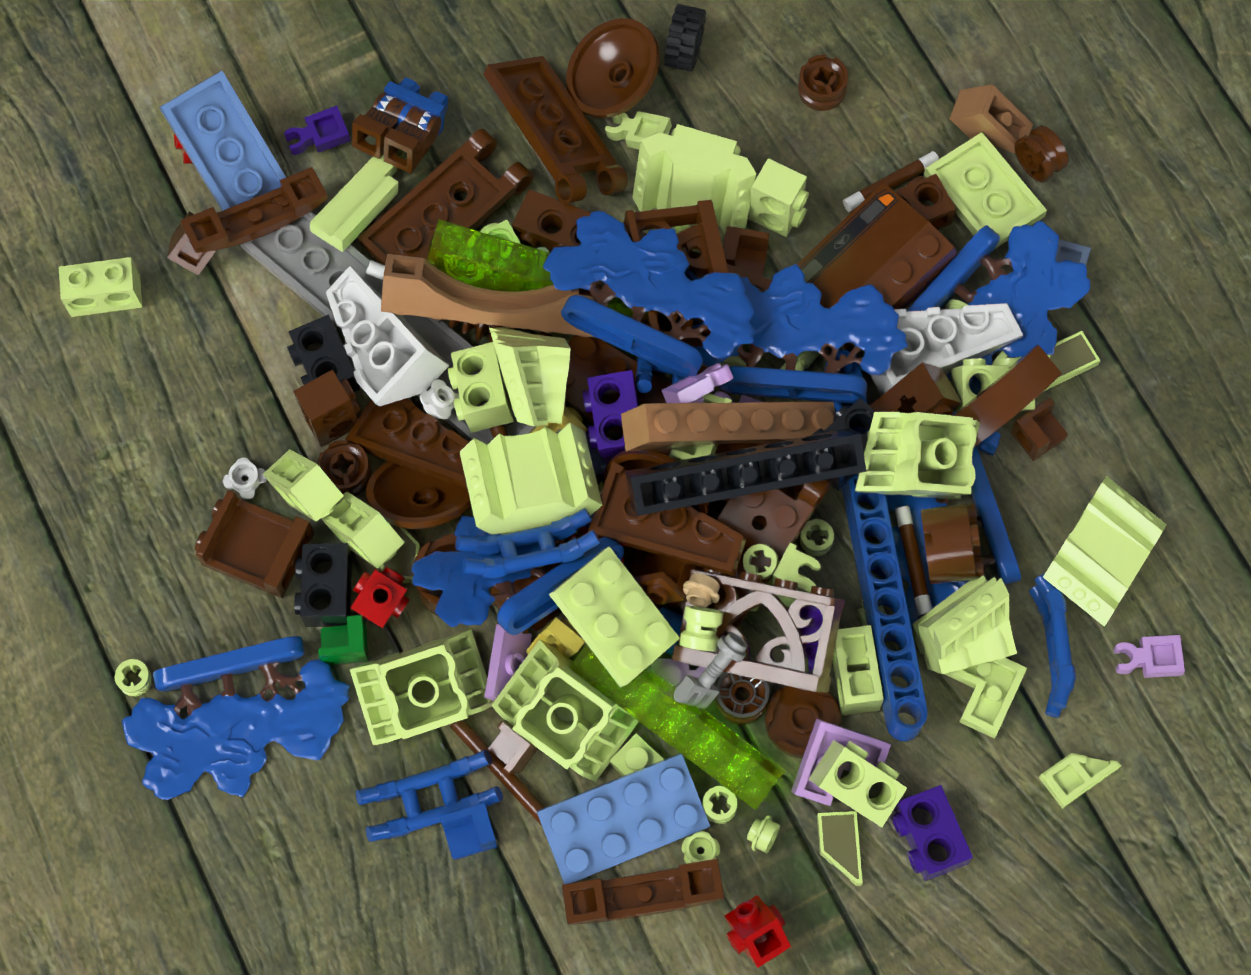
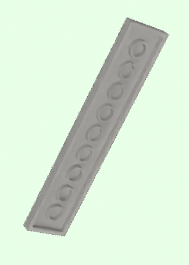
M311 211L274 232L240 244L247 253L324 317L329 314L333 325L340 332H342V329L336 324L326 291L349 266L354 268L382 296L383 280L365 273L370 260L351 244L341 252L310 231V222L316 215ZM401 315L449 365L448 368L453 367L452 352L473 347L443 321L439 323V320L430 317ZM447 368L436 380L444 381L446 386L453 390ZM481 370L475 371L471 375H475ZM458 389L453 390L454 393L459 394ZM488 401L481 402L477 406H482ZM512 407L514 422L504 424L508 436L528 434L536 427L517 422ZM455 408L451 411V416L448 419H444L469 441L475 438L488 445L493 440L489 428L471 433L466 421L458 420Z

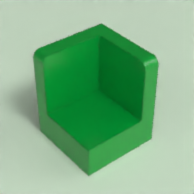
M362 615L347 616V625L323 627L321 629V648L318 649L320 661L328 665L369 662L367 627Z

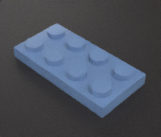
M223 71L217 72L159 107L222 211L281 187L280 180L286 178Z
M682 753L536 811L564 884L576 882L710 827Z

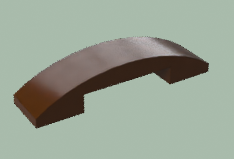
M313 167L281 179L280 188L216 213L214 207L180 220L194 252L215 251L252 241L292 223L318 207L328 199V195Z
M1037 344L1012 364L1006 373L952 416L971 417L973 420L980 422L975 447L1030 404L1062 373Z
M718 859L679 865V868L604 881L599 878L562 885L568 925L649 916L724 899Z

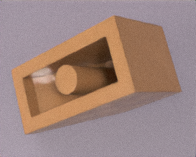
M993 84L960 90L950 116V120L970 139L982 132L994 147L1015 153V142L1024 136H1029L1033 123Z

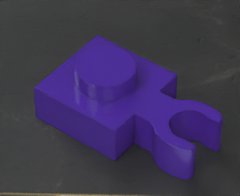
M338 106L304 117L307 127H294L284 132L287 142L295 138L300 139L298 143L289 146L293 155L303 153L309 146L314 144L319 153L351 141Z

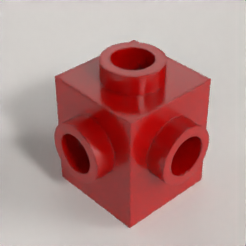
M387 566L383 572L375 568L372 574L364 571L353 589L359 595L350 608L383 628L391 615L396 618L400 616L410 600L404 596L408 589L402 584L405 578ZM376 589H385L388 593V598L384 601L378 600L375 597Z
M758 895L739 904L734 910L724 915L731 931L726 933V936L737 954L744 951L757 968L791 947L782 929L786 923L774 904L767 907Z

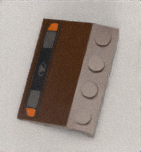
M883 182L797 265L805 275L804 281L806 283H813L821 291L820 305L824 308L830 309L848 291L870 284L883 295L884 302L891 305L893 309H905L938 277L955 258L957 253L955 247L927 219ZM846 342L842 347L844 350L851 352L855 345L852 342Z

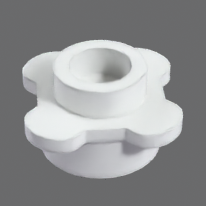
M434 380L431 388L428 391H423L420 395V401L423 404L424 410L438 419H448L451 416V411L455 408L454 399L459 398V394L454 393L442 380Z
M240 458L231 466L228 475L224 476L223 484L225 488L234 489L239 492L242 499L250 500L254 498L257 487L261 483H265L267 479L263 475L265 472L263 468L257 469L248 458ZM244 476L249 477L248 481L246 482L242 481V478Z

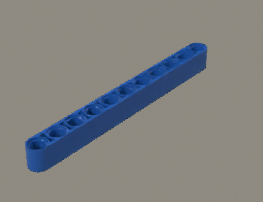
M838 350L835 359L840 360V355H846L847 357L850 352ZM857 362L848 364L840 369L846 374L862 378L860 364ZM833 402L835 415L843 407L840 404L841 402ZM861 426L852 428L860 434L868 432L866 428ZM856 474L842 487L866 621L867 625H871L884 698L882 703L889 734L894 739L907 742L918 736L927 719L925 695L885 494L859 493L855 491L859 476ZM867 502L871 504L874 509L866 510L862 508L858 503ZM865 536L876 537L880 544L869 543ZM879 570L887 576V579H878L872 575L871 571ZM886 605L893 610L894 614L885 615L878 609V606ZM894 641L900 646L901 650L892 651L887 648L884 642ZM891 677L903 678L907 682L908 687L901 688L896 686L892 682ZM907 713L911 715L915 720V724L907 725L899 719L898 714Z

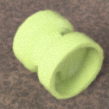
M685 606L684 619L687 624L686 630L681 632L679 645L696 650L717 651V641L719 640L716 635L717 627L722 624L724 612L711 608Z

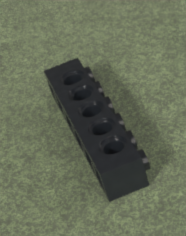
M851 428L627 470L625 474L631 509L639 516L867 471L861 434Z

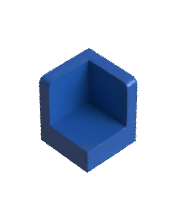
M485 803L440 816L450 853L454 860L498 847Z

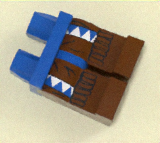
M407 77L398 85L389 81L384 87V92L376 98L370 110L365 115L360 114L353 121L352 147L377 159H380L384 154V162L412 174L436 137L443 131L444 116L448 109L447 95L436 91L426 98L420 95V86L417 82ZM369 135L376 138V145L369 144L365 138ZM400 149L407 152V159L398 157L396 152Z

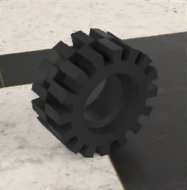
M677 4L672 16V23L669 27V35L667 36L664 66L690 72L694 70L700 52V45L702 44V35L704 34L706 22L705 9Z

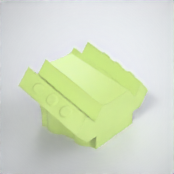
M677 124L671 135L658 132L641 140L632 198L639 211H649L653 208L666 209L697 205L698 201L712 200L717 224L725 234L727 226L746 229L750 209L751 187L755 182L756 172L748 158L740 156L741 149L737 145V141Z
M505 327L489 328L510 404L517 422L531 426L548 425V422L562 424L571 351L565 338L529 334Z
M874 412L867 435V444L863 451L867 472L858 473L855 491L859 493L900 494L938 499H960L961 495L971 494V486L976 476L974 466L972 465V452L976 443L980 422L973 420L971 417L922 412Z
M572 423L567 424L558 433L546 426L540 431L516 436H503L499 433L488 445L473 438L460 451L476 527L491 535L499 533L504 535L550 525L551 522L559 521L566 516L570 517L584 508L592 515L603 506L585 431Z
M1106 476L1043 578L1105 626L1167 524Z
M983 575L980 578L968 581L913 623V638L920 653L924 654L927 669L945 674L1017 654L1009 620V593L1002 578L997 581L993 577L988 581Z
M472 630L458 632L446 638L433 640L422 644V646L401 653L391 654L350 669L373 745L388 743L400 738L406 739L466 719L469 715L492 707L491 705L494 702L484 698L487 675Z
M539 639L491 706L504 720L514 726L512 730L565 769L570 767L581 776L596 782L610 763L609 760L618 752L643 717V714L632 703L620 698L612 688L600 683L582 670L583 668L575 661L563 656L554 646Z

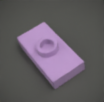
M496 624L484 698L492 701L497 698L528 656L526 650L531 644L532 634H523L521 632L517 635H511L499 624Z

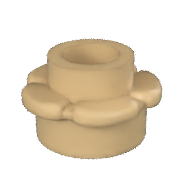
M694 573L689 581H686L683 585V592L687 595V601L694 606L706 608L708 605L719 601L720 597L717 593L720 585L714 578L708 575Z

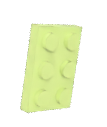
M982 132L925 168L924 175L926 178L937 174L956 208V215L973 235L986 225L999 234L1000 239L995 249L1009 240V234L1013 227L1031 226L1046 215V208Z
M610 546L603 549L549 594L620 688L629 684L680 639Z

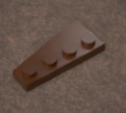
M407 398L383 406L376 405L371 399L345 438L349 443L361 446L368 454L468 490L460 451L469 442L454 431L443 427L430 414H425Z
M612 462L600 495L603 506L594 512L593 521H591L588 532L594 530L599 538L607 537L621 545L731 576L735 575L746 543L743 535L690 506L637 516L631 509L625 474L626 470L624 467Z

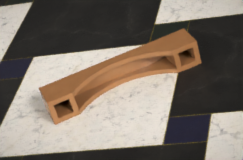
M387 254L383 276L381 312L430 317L436 320L463 321L471 324L497 325L510 329L522 328L545 333L555 332L578 335L580 337H594L570 325L561 315V310L570 296L580 295L594 301L590 290L578 288L562 291L555 289L554 285L536 290L519 292L494 291L458 281L438 270L425 258ZM602 280L597 281L596 288L601 292L605 283Z
M833 402L651 403L640 405L622 413L621 419L626 451H660L711 444H764L765 442L774 443L810 436L818 429L822 428L825 430L833 423L835 410Z

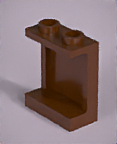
M228 490L224 499L220 498L216 502L212 511L213 520L208 530L202 531L196 541V557L201 565L283 599L296 572V557H302L303 544H310L315 534L310 522L297 516L292 521L238 498L236 492Z
M637 549L629 573L654 605H663L685 599L686 594L683 592V585L686 581H689L690 569L695 570L696 565Z

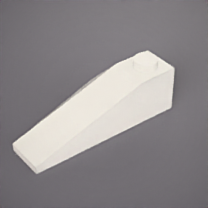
M351 266L326 291L336 324L342 329L346 341L344 345L346 353L352 358L356 370L353 372L356 382L376 405L383 406L421 394L449 367L434 348L401 315L381 312L382 296Z
M1007 303L968 305L962 309L940 310V307H931L925 311L907 312L906 309H894L899 315L897 328L906 334L908 347L893 354L888 370L881 375H871L882 396L922 362L942 368L946 375L951 372V368L963 366L964 359L981 358L1022 338L1023 333Z

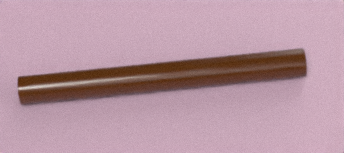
M464 719L452 723L450 728L474 754L483 750H487L490 753L492 763L486 767L541 825L536 811L545 808V806L515 774L508 775L503 771L506 764L488 750L489 746Z

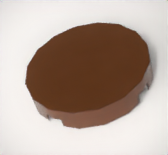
M785 686L783 689L781 688L775 692L769 701L764 724L768 738L779 751L790 757L803 758L816 719L841 726L842 716L830 692H813Z

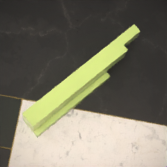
M400 149L396 154L398 157L403 158L406 152ZM384 154L380 159L372 157L311 220L310 231L343 252L398 194V181L392 178L397 172V167L384 162Z

